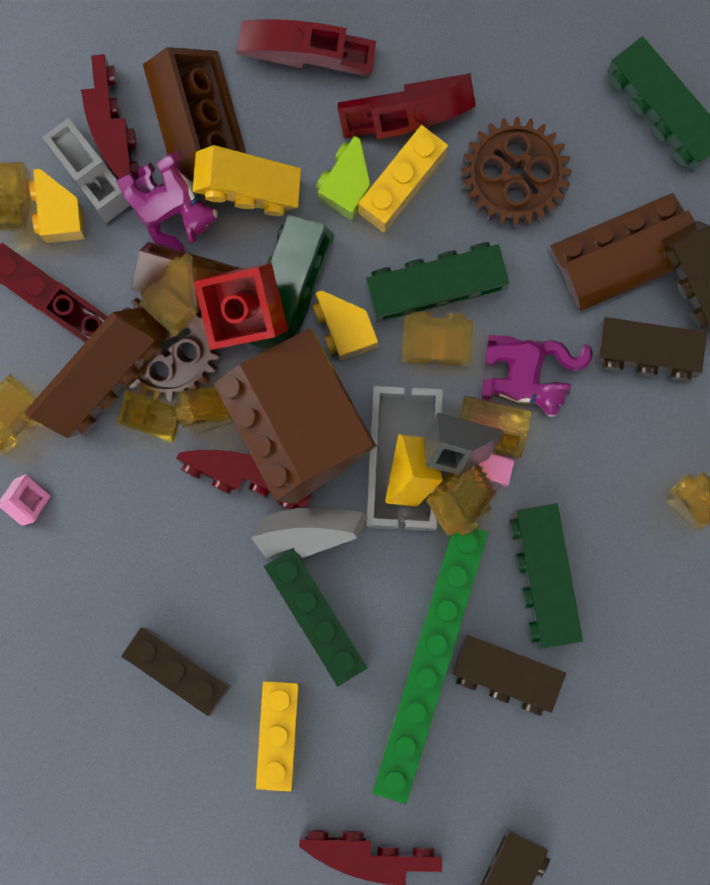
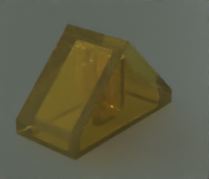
M125 390L116 424L125 431L174 442L182 409Z

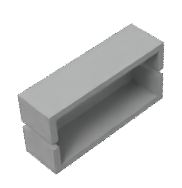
M373 386L371 436L377 446L370 450L366 528L398 529V523H404V530L436 531L439 485L418 507L385 503L398 434L424 437L436 414H442L443 389L411 388L410 399H404L405 387Z

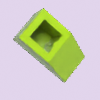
M356 136L352 138L349 144L344 142L340 146L334 158L337 163L331 172L325 170L316 184V187L319 189L317 191L318 200L353 221L358 213V202L370 189L361 141Z

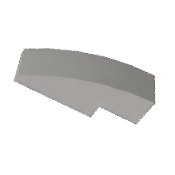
M69 118L42 137L106 223L131 206L116 183L117 179Z
M308 507L284 510L263 516L251 538L266 558L294 548L302 559L358 538L367 517L364 512L344 508Z

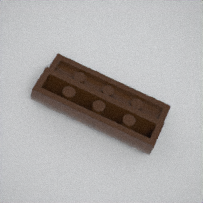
M671 193L550 245V252L565 278V285L578 309L582 311L675 271L670 269L664 259L663 252L667 250L662 240L693 224L695 221L690 211H684L674 193Z

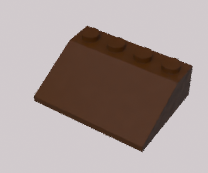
M307 329L238 364L214 383L275 502L297 504L377 446L312 329Z

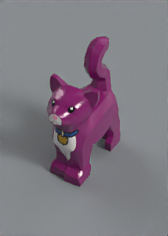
M177 150L157 162L163 177V184L157 185L154 182L152 175L155 168L151 162L138 168V178L136 180L132 173L118 178L116 183L125 200L134 208L140 221L147 227L153 241L156 244L185 252L183 244L175 236L162 233L160 224L177 213L182 214L188 241L191 244L196 241L197 235L206 233V230L217 219L218 213L216 209L209 207L201 201L198 193L192 192L193 181L181 170L179 163L182 155L180 150Z
M489 335L485 365L495 366L498 362H505L509 364L507 378L483 380L482 401L490 402L494 396H499L518 404H536L542 408L545 415L550 417L557 416L564 405L566 394H570L571 384L560 382L541 384L540 373L546 355L555 354L563 367L571 371L582 370L589 366L592 360L593 351L591 346L583 345L580 355L573 357L566 346L558 341H521L511 336Z

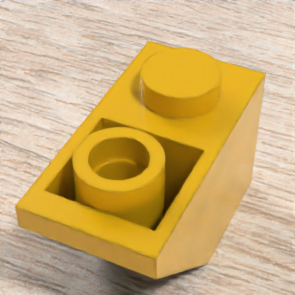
M33 169L34 180L29 181L31 200L36 201L37 213L32 214L35 234H39L45 243L86 239L83 206L78 198L41 169Z
M324 291L316 292L317 303L312 304L318 323L325 322L329 334L324 336L330 355L337 353L338 359L341 362L378 348V340L366 310Z

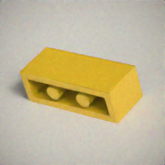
M421 125L358 202V214L385 234L446 158L448 145Z
M212 145L196 151L192 192L205 195V199L208 201L225 202L227 200L235 202V207L254 209L256 207L264 209V214L283 216L284 212L298 208L301 168Z
M263 681L256 778L257 790L290 792L293 790L300 683Z

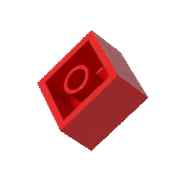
M272 262L210 275L194 281L210 350L273 338L288 330Z

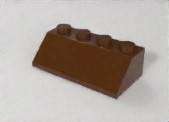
M166 47L143 64L167 155L180 150L182 159L179 165L181 170L192 181L194 179L196 151L215 145L246 153L218 51Z
M140 308L112 312L26 409L24 414L66 438L78 434L86 435L97 424L96 416L102 410L104 412L109 410L118 401L119 397L116 394L122 387L125 386L127 388L138 379L141 374L138 371L145 362L150 363L162 352L163 348L160 345L167 336Z

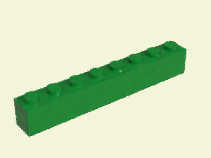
M456 521L453 524L372 794L407 804L488 537V531Z

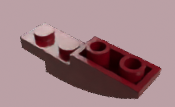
M278 19L243 20L241 22L236 54L302 68L303 64L307 63L369 77L373 69L376 41L347 35V28L321 23Z
M105 54L92 55L94 88L81 90L88 126L101 155L115 178L118 179L132 173L136 180L138 178L139 165L138 161H132L131 149H137L134 128L129 129L125 118H120L118 98L112 97L111 86L117 85L115 66L109 65Z
M471 73L404 84V91L338 102L337 109L344 138L376 133L378 140L417 131L421 125L427 128L444 122L476 106Z
M1 242L0 284L85 343L108 316Z
M193 450L179 452L176 458L183 464L181 468L183 472L197 479L200 478L201 474L213 479L214 481L211 486L230 495L232 489L240 493L246 481L251 483L248 489L264 498H267L270 493L252 456L249 454L225 450ZM308 495L297 504L280 502L279 505L288 510L308 508L312 504L313 498Z
M308 830L307 836L300 837L299 847L313 858L330 868L366 881L387 885H406V871L442 872V856L439 853H434L433 847H413V853H399V847L378 846V852H371V838H364V832L343 831V837H329V831Z

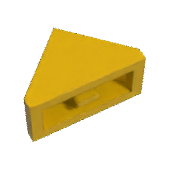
M398 434L385 503L418 507L443 481L440 470L426 467L424 437Z

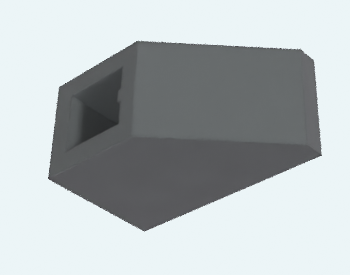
M437 413L424 436L426 467L460 475L489 459L501 439L503 431Z

